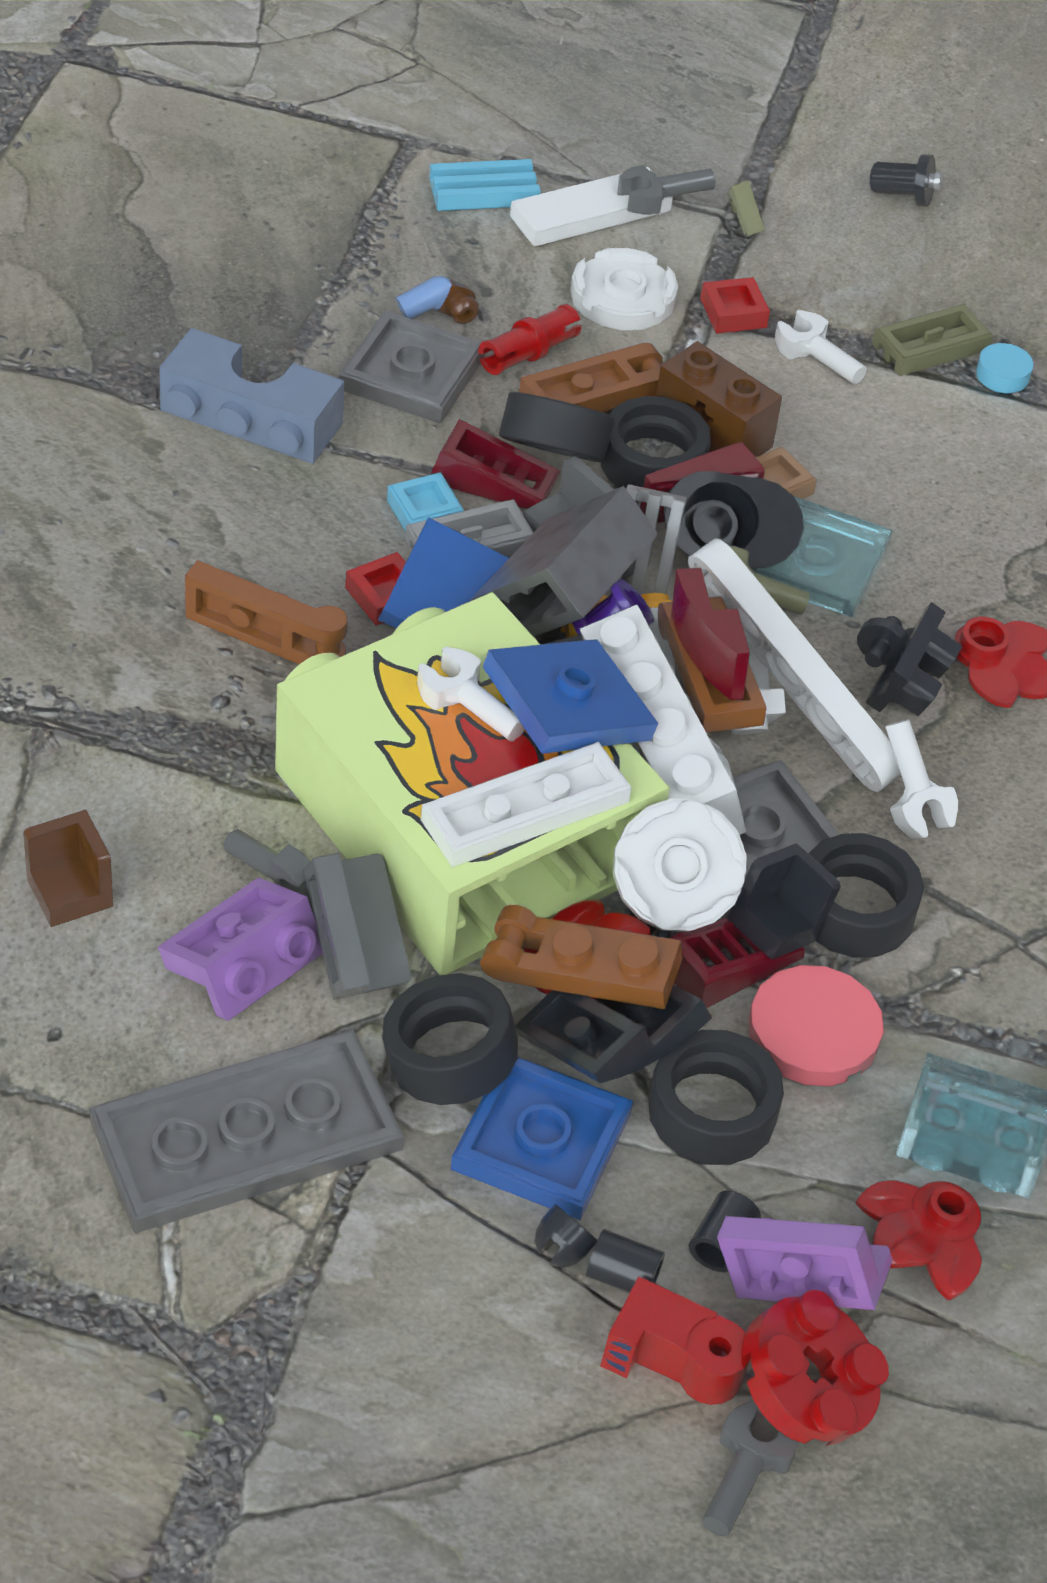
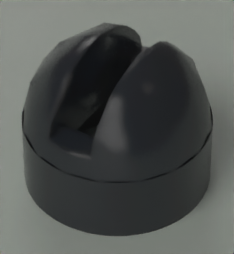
M554 1204L541 1219L535 1233V1245L539 1255L545 1253L554 1243L560 1246L551 1260V1265L555 1267L566 1268L576 1265L587 1256L597 1242V1239L557 1204Z

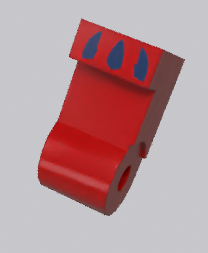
M638 1276L608 1334L600 1367L627 1378L634 1364L637 1363L681 1383L687 1395L696 1401L708 1405H716L733 1399L739 1392L751 1359V1353L743 1357V1340L746 1332L739 1325L718 1315L717 1312Z

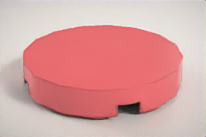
M799 965L776 972L760 985L751 1004L748 1017L749 1038L770 1053L781 1071L782 1077L810 1086H834L847 1082L848 1076L856 1074L861 1069L862 1074L872 1065L884 1033L882 1010L871 992L852 976L826 966Z

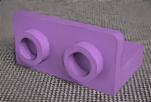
M259 877L158 946L165 968L205 986L215 1014L225 1020H231L322 954L315 919L308 897Z
M726 1216L717 1236L737 1298L778 1302L787 1297L801 1296L808 1290H819L830 1296L836 1307L875 1310L892 1263L889 1247L869 1244L864 1226Z

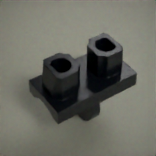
M931 602L925 608L916 627L907 628L906 630L902 627L901 620L895 616L870 618L864 622L857 635V645L865 655V661L869 666L876 668L885 665L865 703L881 712L893 699L916 716H919L933 702L942 683L917 666L920 665L937 678H940L950 668L962 648V645L938 629L946 613L944 610Z

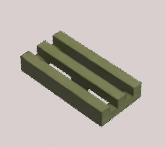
M965 304L876 328L872 345L877 350L885 348L883 358L888 363L896 361L894 370L899 376L979 354L985 347L991 345L993 335Z

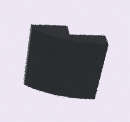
M674 984L665 1009L601 998H590L584 995L552 990L515 1025L519 1036L596 1082L603 1083L636 1072L662 1058L694 1035L712 1017L702 999Z

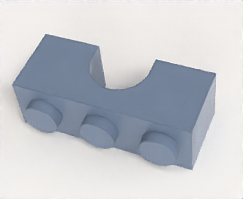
M194 328L187 332L160 366V410L314 464L343 424L344 380L292 363L286 373L274 381L265 383L247 381L242 378V345Z

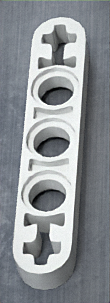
M716 538L688 558L689 567L702 569L709 597L721 596L727 609H738L749 647L854 775L867 788L875 792L881 791L901 776L890 740L737 554L725 542Z

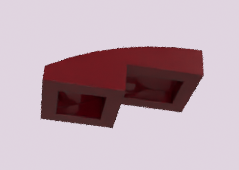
M676 569L671 618L683 648L703 676L716 689L730 700L743 699L750 651L738 609L712 610L702 569Z

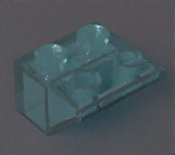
M927 1052L896 1156L915 1161L920 1166L929 1170L946 1171L983 1183L986 1187L997 1192H1010L1030 1198L1047 1153V1090Z

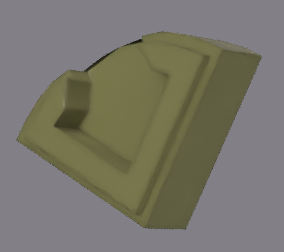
M749 180L731 186L727 196L733 213H736L742 233L749 236L764 231L765 229Z

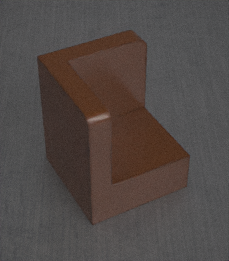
M86 809L25 829L23 836L27 881L50 927L113 907L111 857Z

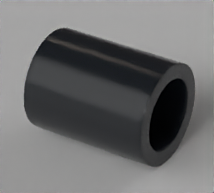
M726 1190L717 1194L688 1245L689 1251L696 1261L716 1272H728L717 1239L725 1217L761 1219V1213L756 1204L748 1197L735 1191Z
M603 1229L592 1252L586 1277L630 1293L638 1276L656 1284L665 1252Z

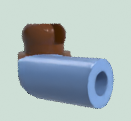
M444 276L432 277L395 297L403 316L414 319L434 309L450 317L453 316L454 321L457 323L466 324L474 320L479 312V304L476 301L474 292L468 286Z

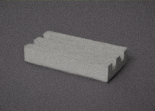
M628 485L626 490L636 504L637 501L647 503L645 516L654 529H656L660 506L671 508L654 593L667 594L687 497ZM653 541L636 559L631 586L640 595L646 594L643 593ZM611 588L605 593L606 596L612 594Z
M514 499L433 518V520L508 558L534 533ZM427 520L406 525L405 540L409 547H414Z

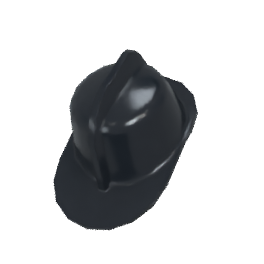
M697 471L681 478L669 491L670 494L687 497L677 547L688 556H691L716 538L722 540L728 546L747 550L749 552L748 561L751 569L770 568L785 561L799 546L804 531L802 510L795 497L780 484L762 478L715 471ZM664 507L666 529L671 511L669 507Z

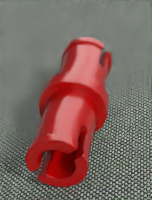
M562 304L540 317H524L513 324L512 330L491 340H485L479 345L478 354H485L491 350L494 352L480 358V362L488 373L499 375L506 369L524 360L529 362L537 361L547 355L549 348L568 339H573L581 333L582 325L577 324L568 329L566 328V326L580 321V316L572 306Z

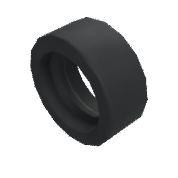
M510 392L499 436L515 443L569 457L576 456L578 459L604 462L615 420L610 415L575 404L527 393Z
M654 396L627 400L612 409L609 414L615 421L605 461L601 462V468L608 480L618 488L622 486L627 488L628 485L643 488L645 475L709 453L711 445L710 428L702 415L685 403L667 397ZM642 438L661 439L675 444L684 453L668 458L650 457L636 452L626 443Z
M843 833L821 841L808 853L835 878L859 877L873 881L887 890L896 902L895 908L882 913L861 914L847 910L833 902L815 940L829 951L853 958L878 957L896 950L911 935L924 891V885L919 867L906 851L884 838L866 833Z
M455 973L436 975L413 984L393 1001L383 1018L382 1039L391 1070L400 1088L420 1101L437 1105L467 1103L489 1094L508 1078L518 1059V1036L511 1007L501 989L482 977ZM469 1021L483 1024L489 1028L485 1037L472 1048L455 1055L433 1057L419 1054L412 1050L417 1040L428 1031L449 1022Z
M699 1030L677 1048L658 1060L653 1072L648 1098L650 1122L662 1142L678 1155L701 1164L731 1165L752 1158L769 1143L776 1126L784 1096L782 1073L770 1053L751 1038L728 1030ZM697 1074H719L736 1080L746 1088L754 1098L756 1106L750 1115L732 1121L711 1120L695 1114L682 1104L676 1095L675 1089L677 1084L685 1078Z

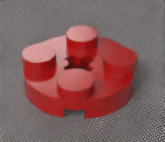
M808 1290L801 1296L787 1297L778 1301L751 1322L744 1336L743 1357L751 1353V1365L755 1374L754 1377L747 1381L751 1396L764 1417L788 1438L804 1444L817 1439L828 1442L826 1446L835 1445L858 1433L872 1421L880 1403V1385L884 1384L889 1376V1366L886 1357L879 1348L869 1343L857 1324L845 1312L836 1307L834 1301L825 1292ZM807 1358L816 1365L820 1372L821 1379L816 1382L811 1380L806 1373L810 1365Z

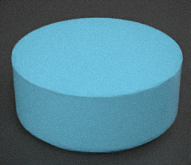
M996 343L985 347L981 351L976 375L979 381L990 390L999 393H1015L1023 390L1029 384L1034 364L1031 356L1022 348L1007 343Z

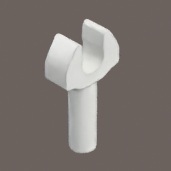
M797 310L793 328L782 321L777 323L774 340L779 352L788 359L806 357L810 354L853 385L858 384L864 378L867 372L866 366L826 339L829 321L816 313Z
M444 647L442 649L441 669L450 677L439 675L433 668L424 663L419 664L418 689L423 701L432 709L438 710L442 707L461 703L510 742L517 739L523 733L525 728L514 712L478 685L481 660L472 653L451 647Z
M910 719L887 725L886 730L905 785L903 796L890 808L895 824L911 839L926 838L928 830L926 821L922 816V807L926 802L931 809V816L937 828L954 827L958 812V799L955 789L953 787H940L929 780Z

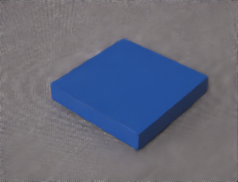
M428 517L378 620L397 628L405 619L420 610L436 607L447 612L468 603L509 558Z
M518 1057L508 1078L489 1094L482 1097L452 1155L450 1170L549 1209L554 1204H557L572 1218L581 1221L629 1120L633 1100Z

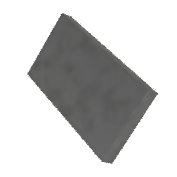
M353 1029L90 1107V1122L135 1234L403 1150V1133Z

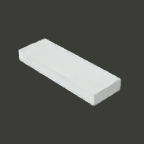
M618 174L511 201L510 217L535 247L671 211L673 196L665 197L662 200L661 212L658 214L644 215L627 211L629 195L619 196L617 194L619 176L621 175Z
M596 742L422 804L421 821L451 867H455L629 803L631 786L601 744Z

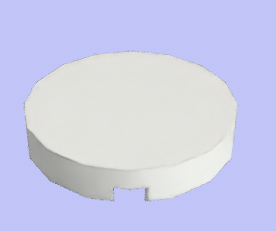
M607 248L595 252L594 259L588 260L585 263L584 258L577 263L572 275L570 292L573 305L584 317L600 326L621 331L643 330L659 325L672 314L677 299L678 284L675 273L668 266L667 271L658 266V258L651 254L631 248Z
M671 798L647 806L625 826L614 848L613 877L621 900L638 919L663 931L689 932L716 922L734 906L744 883L747 855L738 830L721 811L697 801Z

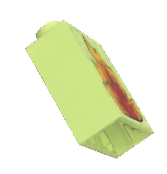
M493 592L447 612L436 607L420 610L405 619L391 636L342 657L334 653H321L312 656L300 663L288 675L285 681L277 684L275 771L346 859L376 853L383 856L399 925L439 975H446L482 957L486 945L490 941L497 939L494 927L499 913L504 906H523L531 910L536 917L552 919L559 911L576 902L591 899L599 900L617 891L618 889L613 877L614 848L625 826L647 806L668 800L670 787L630 743L602 746L631 786L629 803L451 867L421 821L422 804L574 751L568 750L542 754L525 729L517 739L510 742L461 703L434 710L423 701L417 685L419 664L424 663L433 668L439 675L450 677L441 669L442 649L444 647H451L468 651L481 660L478 685L510 708L482 667L487 653L490 649L540 644Z

